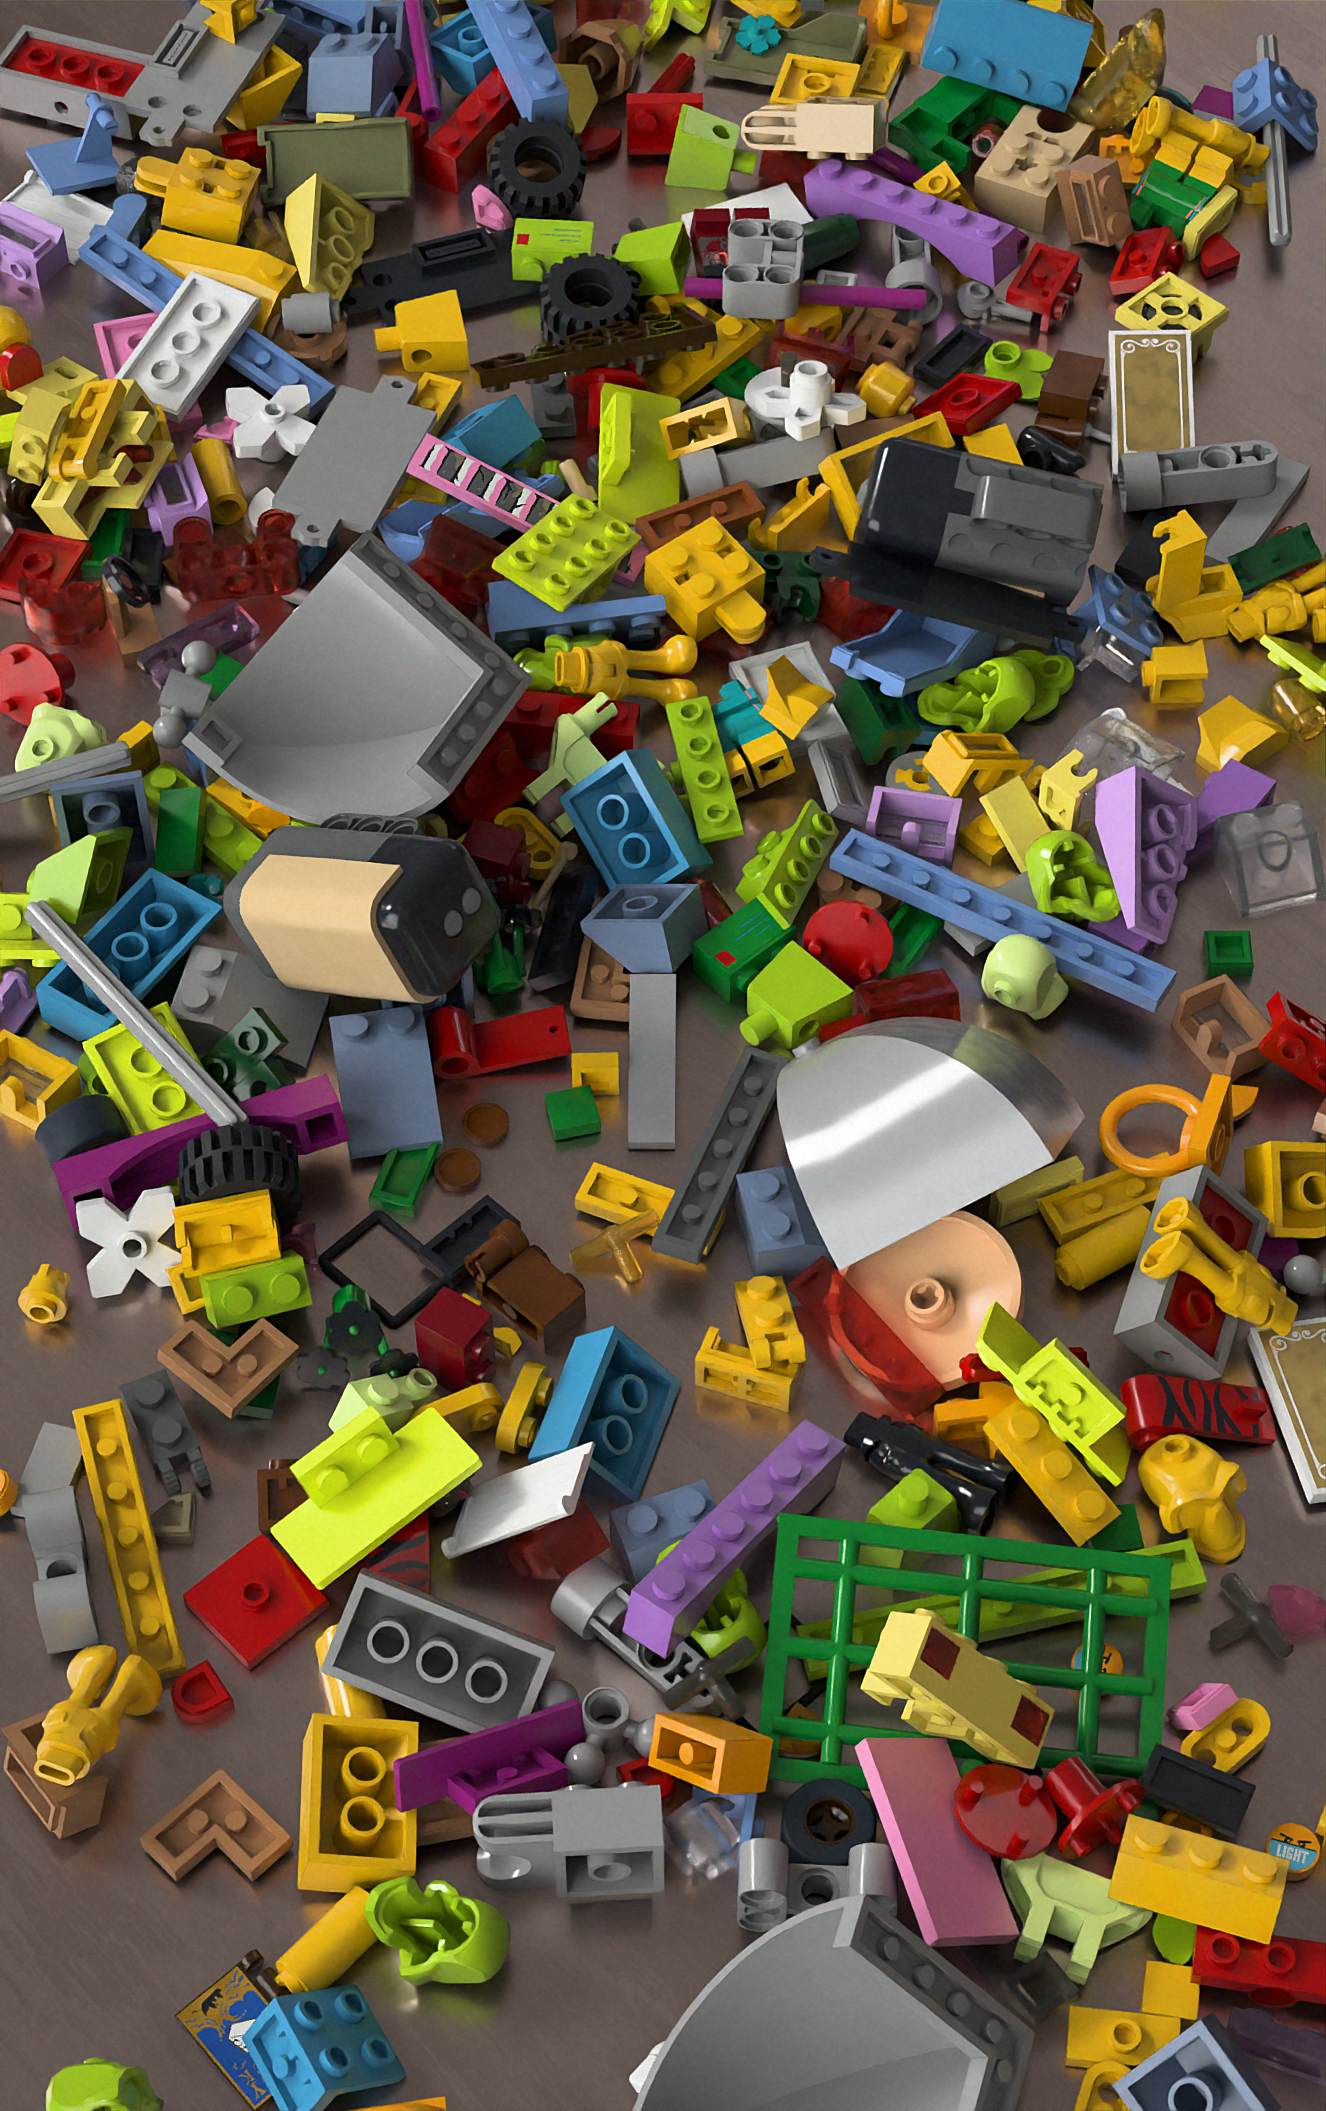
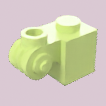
M414 1368L408 1375L391 1379L385 1373L349 1382L328 1425L335 1433L372 1405L381 1415L392 1434H394L407 1424L408 1419L416 1410L441 1399L435 1392L437 1380L428 1370Z

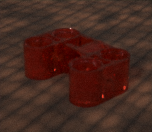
M276 508L269 509L258 518V540H252V544L219 547L218 544H213L210 524L204 518L190 516L178 521L173 529L174 563L181 597L191 603H202L212 600L244 599L274 594L286 595L296 591L301 585L302 578L299 543L297 539L291 538V530L296 523L294 515Z

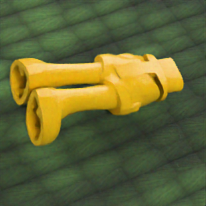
M1153 96L1150 99L1148 108L1144 107L1141 110L1133 128L1130 141L1131 153L1145 155L1151 150L1156 140H1162L1169 128L1199 142V150L1205 145L1233 158L1234 166L1237 169H1242L1246 165L1258 168L1267 159L1269 154V146L1257 143L1254 135L1243 132L1236 125L1216 119L1209 122L1173 105L1170 100L1159 96Z
M1326 554L1323 557V561L1317 566L1288 582L1278 579L1257 591L1250 599L1239 603L1237 611L1224 617L1225 624L1237 641L1241 643L1252 637L1260 641L1264 634L1273 636L1286 631L1298 630L1306 626L1313 610L1323 609V606L1326 604V586L1301 597L1305 592L1326 582Z
M676 635L656 651L626 650L622 643L614 640H604L599 645L586 648L574 647L571 652L558 651L555 656V683L557 686L570 687L572 692L578 694L585 693L596 697V694L603 692L610 698L609 700L622 701L625 696L649 698L658 701L666 710V704L696 698L698 694L695 684L689 679L681 678L664 680L629 677L627 671L644 670L674 675L685 674L694 667L697 661V645L690 636Z
M1184 1197L1172 1199L1160 1210L1154 1221L1153 1229L1162 1237L1148 1248L1141 1260L1140 1270L1151 1279L1162 1280L1178 1270L1186 1272L1209 1288L1215 1295L1216 1305L1225 1313L1253 1323L1260 1330L1270 1328L1280 1336H1285L1291 1331L1297 1315L1298 1304L1286 1297V1288L1281 1283H1278L1271 1275V1272L1265 1266L1259 1264L1251 1253L1246 1250L1236 1252L1208 1226L1199 1209ZM1198 1248L1202 1249L1205 1253H1207L1219 1266H1217L1215 1263H1213V1262H1212L1203 1252H1201Z
M105 1644L87 1647L76 1655L67 1670L68 1683L73 1692L68 1700L57 1703L50 1709L42 1723L44 1735L38 1744V1760L34 1765V1771L39 1777L65 1786L71 1785L75 1779L83 1778L104 1754L112 1751L118 1744L121 1731L118 1722L124 1711L130 1715L139 1716L148 1714L157 1707L162 1698V1683L156 1670L145 1659L134 1654L129 1655L121 1665L117 1678L101 1705L90 1708L93 1700L101 1697L112 1683L117 1670L118 1655L114 1647Z

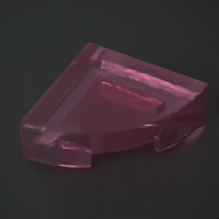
M316 1223L298 1224L292 1227V1233L280 1237L281 1252L292 1249L303 1257L304 1264H318L319 1245Z
M1279 1584L1269 1586L1267 1597L1286 1639L1326 1628V1602L1320 1596L1308 1589L1295 1585Z

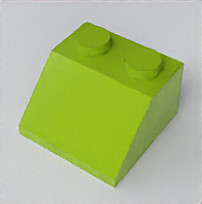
M124 826L89 834L37 864L36 869L32 871L27 882V893L30 894L27 905L32 901L37 903L40 900H44L64 921L75 925L103 917L116 903L133 829Z

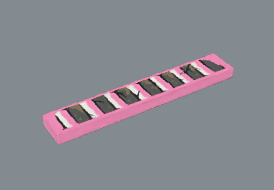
M428 433L409 462L406 471L523 533H526L560 504L557 500ZM639 544L621 560L613 580L631 589L645 564V556L650 554L648 548Z

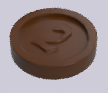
M494 1103L476 1104L469 1108L463 1116V1133L470 1142L476 1145H495L501 1142L509 1132L508 1114L501 1106Z
M455 1148L447 1150L435 1162V1179L447 1191H468L475 1187L481 1179L482 1167L480 1159L475 1153L467 1149Z

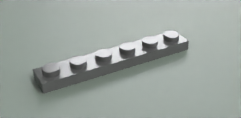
M750 1046L745 1047L653 1236L651 1251L698 1264L736 1184V1174L741 1173L777 1097L779 1073L790 1062L789 1058Z

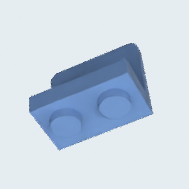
M1267 57L1251 69L1242 71L1232 81L1234 125L1240 130L1252 134L1275 119L1309 152L1318 147L1317 133L1319 132V127L1316 122V99L1308 89L1302 90L1294 82L1292 75L1284 66L1279 67Z

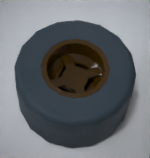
M102 1094L86 1095L57 1108L39 1124L35 1133V1139L53 1171L52 1163L130 1138V1134L109 1096Z
M822 1778L803 1784L790 1795L782 1810L780 1841L789 1848L788 1864L848 1866L849 1851L852 1847L863 1843L876 1842L877 1816L867 1796L858 1787L843 1780Z

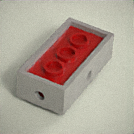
M23 24L0 55V107L86 128L90 109L85 104V98L89 93L96 92L100 95L102 101L108 103L114 111V119L119 124V130L113 136L133 140L147 118L126 113L125 104L148 73L147 63L152 56Z
M1202 1164L1162 1180L1113 1336L1163 1376L1208 1381L1223 1375L1239 1317L1235 1318L1222 1311L1216 1305L1215 1295L1209 1288L1186 1272L1178 1270L1167 1278L1155 1280L1140 1270V1263L1145 1252L1154 1242L1162 1237L1154 1231V1221L1160 1210L1169 1201L1176 1197H1184L1199 1209L1208 1226L1236 1252L1246 1250L1257 1260L1269 1218ZM1198 1248V1249H1199L1201 1252H1203L1213 1263H1215L1217 1266H1219L1207 1253H1205L1202 1249Z

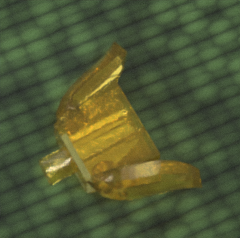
M1151 9L1141 16L1129 33V36L1126 34L1082 84L1079 88L1081 95L1075 94L1070 99L1065 110V115L1068 118L1095 126L1096 131L1111 130L1114 125L1122 129L1130 120L1135 119L1139 115L1140 109L1156 92L1158 87L1157 76L1163 71L1167 62L1165 19L1161 9Z

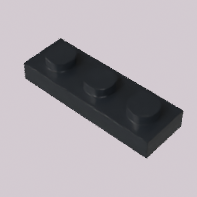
M590 865L560 875L554 882L527 982L538 992L564 984L573 979L585 934L582 932L580 922L591 912L600 879V874Z

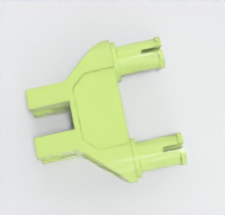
M603 692L596 694V697L575 714H562L557 718L552 736L548 770L521 792L532 806L558 785L566 792L607 763L606 759L590 741V735L618 714L613 702L600 713L597 712L610 699ZM657 760L662 770L666 768L660 761ZM669 771L666 772L664 775L671 785L674 783L673 776ZM566 811L549 825L559 839L575 828Z
M1049 1846L1034 1858L1015 1861L1001 1858V1873L1006 1890L1023 1922L1013 1958L1034 1966L1047 1932L1074 1943L1064 1978L1085 1985L1098 1950L1133 1934L1152 1917L1153 1911L1107 1898L1111 1884L1110 1879L1047 1856Z

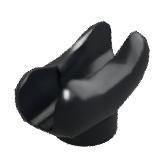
M1027 426L1019 435L1016 448L1024 466L1080 479L1075 472L1088 465L1083 454L1058 441L1038 426Z

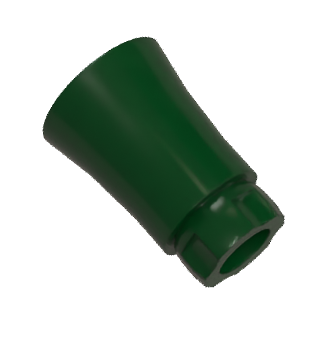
M851 214L827 215L817 220L800 224L804 229V275L829 261L844 256L846 252L858 247L861 236L858 223Z

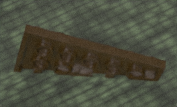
M680 302L670 305V314L656 313L655 311L639 314L640 318L637 324L632 325L630 321H616L565 336L566 345H551L549 342L535 345L532 350L533 354L526 357L525 353L512 352L470 364L471 378L478 387L485 389L486 392H501L510 388L509 383L525 380L526 384H539L548 381L549 375L564 372L565 376H578L589 372L588 367L603 364L605 368L621 367L628 364L627 359L642 356L644 360L660 359L667 356L666 351L679 348L683 352L699 351L706 347L705 343L718 341L716 325Z

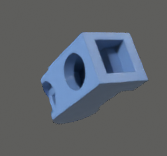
M125 194L118 197L113 203L114 212L106 226L140 250L150 232L149 218L146 214L148 207L146 199L138 194ZM95 224L89 233L90 238L104 226Z

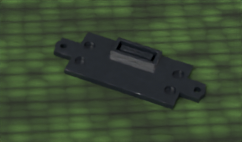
M485 227L412 244L410 245V253L361 264L359 272L366 286L346 290L339 303L340 316L344 317L347 323L380 315L385 328L396 326L395 306L398 303L456 290L462 317L540 298V285H542V281L513 280L512 243L515 227L487 233Z
M850 541L847 554L816 546L809 558V564L813 567V571L848 580L850 596L1049 650L1052 636L1082 644L1088 631V626L1083 623L1082 618L1048 609L1046 595L1043 598L995 581L877 551L856 542Z

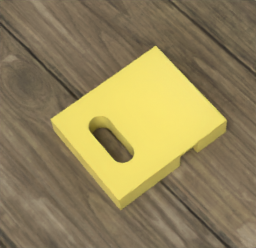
M63 356L42 366L43 377L12 392L6 389L7 397L24 405L32 386L73 402L79 398L85 382L100 380L97 374Z

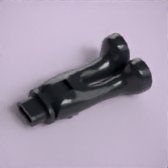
M861 1411L851 1423L843 1438L845 1444L859 1451V1458L865 1462L870 1461L876 1469L897 1482H900L914 1469L920 1468L956 1499L957 1509L961 1515L962 1531L967 1535L987 1537L997 1518L999 1505L1005 1507L1012 1501L1022 1481L1020 1474L1005 1457H985L962 1449L926 1432L915 1423L906 1424L902 1421H894L891 1424V1417L885 1414L878 1419ZM935 1467H940V1468H944V1469L951 1470V1471H953V1472H955V1473L960 1474L961 1476L965 1477L966 1479H968V1480H970V1481H972V1482H974V1483H971V1482H969V1481H967V1480H964V1479H961V1478H959V1477L953 1476V1475H951V1474H949V1473H947V1472L941 1471V1470H939V1469H937V1468H935Z

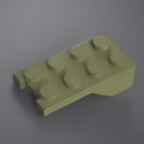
M831 11L796 29L775 26L774 28L778 29V34L781 36V41L777 47H769V51L761 56L752 55L751 47L748 50H744L736 44L735 34L741 32L740 24L742 20L723 17L718 32V39H722L717 51L710 50L704 61V74L749 81L760 85L775 86L787 53L861 65L867 53L868 17Z
M408 117L366 118L337 123L257 126L258 146L266 147L268 185H260V202L262 206L285 205L286 197L315 173L357 202L415 200L412 121Z

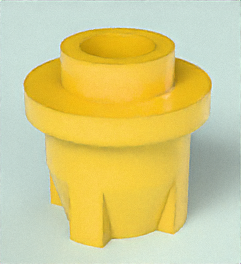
M42 1264L37 1274L32 1276L29 1285L21 1291L18 1299L19 1307L31 1320L39 1323L58 1321L65 1316L68 1308L66 1295L71 1280L68 1272L63 1273L56 1268H52L50 1264Z

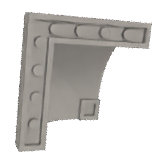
M367 529L237 675L182 740V743L235 788L269 808L299 820L320 825L329 817L339 813L416 818L436 807L454 791L534 678Z
M900 1017L876 1021L853 1028L822 1044L815 1037L792 1050L796 1058L782 1068L777 1080L778 1113L789 1158L811 1215L839 1271L1053 1162L1085 1118L1079 1105L1061 1081L1037 1058L1023 1048L996 1033L978 1026L943 1018Z
M861 1894L842 1897L810 1908L772 1928L748 1945L705 1986L666 2039L642 2085L633 2111H1015L1036 2032L869 1896Z

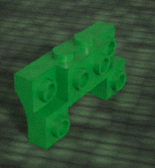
M947 75L942 77L923 96L917 97L912 105L889 123L888 142L918 157L917 166L927 173L945 161L957 178L971 167L972 148L961 143L963 139L992 115L1011 124L1024 105L1039 109L1040 104Z

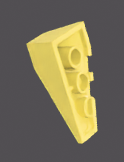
M317 173L286 197L284 227L303 288L311 293L330 292L331 299H339L340 303L352 281L351 276L354 270L361 265L364 252L370 248L374 241L375 213Z

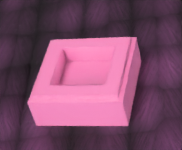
M1200 1683L1168 1709L1166 1715L1175 1729L1202 1730L1239 1699L1229 1684Z

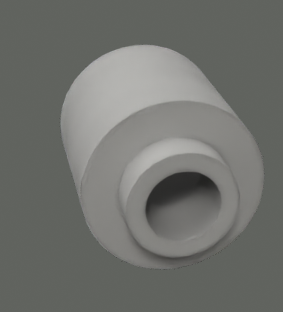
M330 292L291 294V298L282 299L284 331H294L295 335L333 332L334 324L341 323L339 299H331Z

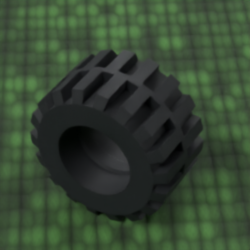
M536 116L535 122H529L528 117L519 119L518 127L513 123L505 127V134L500 133L495 140V147H492L488 173L490 191L504 203L514 221H516L518 216L525 219L549 220L553 218L554 220H563L564 212L570 215L575 209L576 202H580L588 168L586 167L587 153L582 152L583 143L580 137L573 139L574 131L569 126H566L564 129L560 128V121L552 118L551 123L544 122V116ZM529 160H540L550 164L559 176L545 183L532 182L519 173L517 166Z
M579 253L577 258H573L570 255L563 258V264L557 262L550 267V273H545L542 278V285H540L541 331H544L545 340L549 343L553 342V344L566 345L565 336L616 321H630L632 325L639 323L640 289H638L639 282L636 276H632V270L627 265L620 266V260L614 257L606 259L605 254L596 253L595 256H588V253ZM591 302V305L598 306V308H583L576 304Z
M240 1124V1126L224 1125L220 1126V1129H209L201 1133L200 1138H192L187 1143V1148L182 1149L179 1154V1161L177 1162L181 1206L269 1188L280 1231L286 1228L287 1223H292L297 1218V1212L301 1211L302 1193L298 1152H296V1147L292 1140H286V1135L280 1131L271 1132L270 1127L262 1125L258 1127L251 1126V1124Z

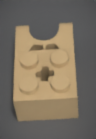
M810 96L797 104H768L759 110L749 113L743 119L741 126L742 138L749 147L758 150L807 151V158L827 159L830 158V155L837 154V152H845V159L866 160L868 156L875 155L877 150L885 146L886 98Z
M1024 105L975 174L973 202L1009 224L1043 234L1062 206L1054 172L1087 154L1092 155L1096 127L1078 122L1072 129L1063 133L1047 132L1038 125L1041 109Z

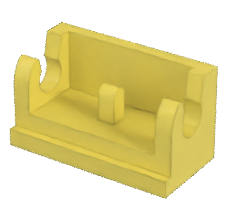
M1074 749L1042 774L1038 809L1051 831L1069 830L1077 832L1086 838L1090 832L1091 822H1083L1079 827L1083 793L1095 784L1098 770L1095 768L1090 770L1086 776L1077 777L1078 768L1084 761V755L1077 749Z

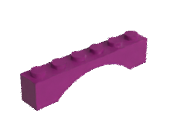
M327 1074L237 1102V1105L248 1115V1124L254 1127L261 1125L270 1127L271 1132L280 1131L285 1134L286 1140H292L298 1155H307L350 1140L340 1102ZM204 1113L52 1163L73 1230H79L76 1215L77 1202L105 1197L122 1212L126 1211L137 1202L143 1190L158 1188L179 1177L177 1162L179 1161V1154L182 1149L187 1148V1143L192 1138H200L201 1133L209 1129L217 1130L220 1128Z

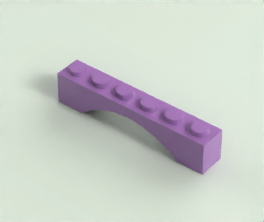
M833 158L824 159L804 176L807 211L811 217L819 219L827 215L844 213L851 214L855 220L875 219L897 224L916 233L934 245L963 275L996 287L1018 267L1016 227Z
M1232 758L1228 760L1219 772L1214 770L1207 778L1201 795L1197 798V839L1194 848L1187 851L1183 864L1186 865L1207 850L1227 842L1249 838L1272 809L1277 781ZM1122 909L1117 917L1111 921L1102 923L1090 921L1087 928L1088 933L1150 960L1158 951L1159 944L1127 929Z
M805 1419L631 1590L623 1632L666 1659L696 1628L714 1598L742 1561L769 1533L778 1527L777 1516L780 1513L796 1515L809 1513L836 1486L847 1444Z

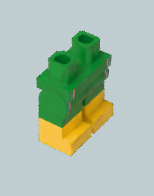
M1168 128L1161 140V148L1149 168L1143 173L1139 183L1131 191L1132 205L1129 213L1133 231L1147 230L1153 221L1162 225V227L1171 226L1177 241L1182 242L1187 224L1226 184L1230 186L1234 180V159L1205 145L1199 150V142Z

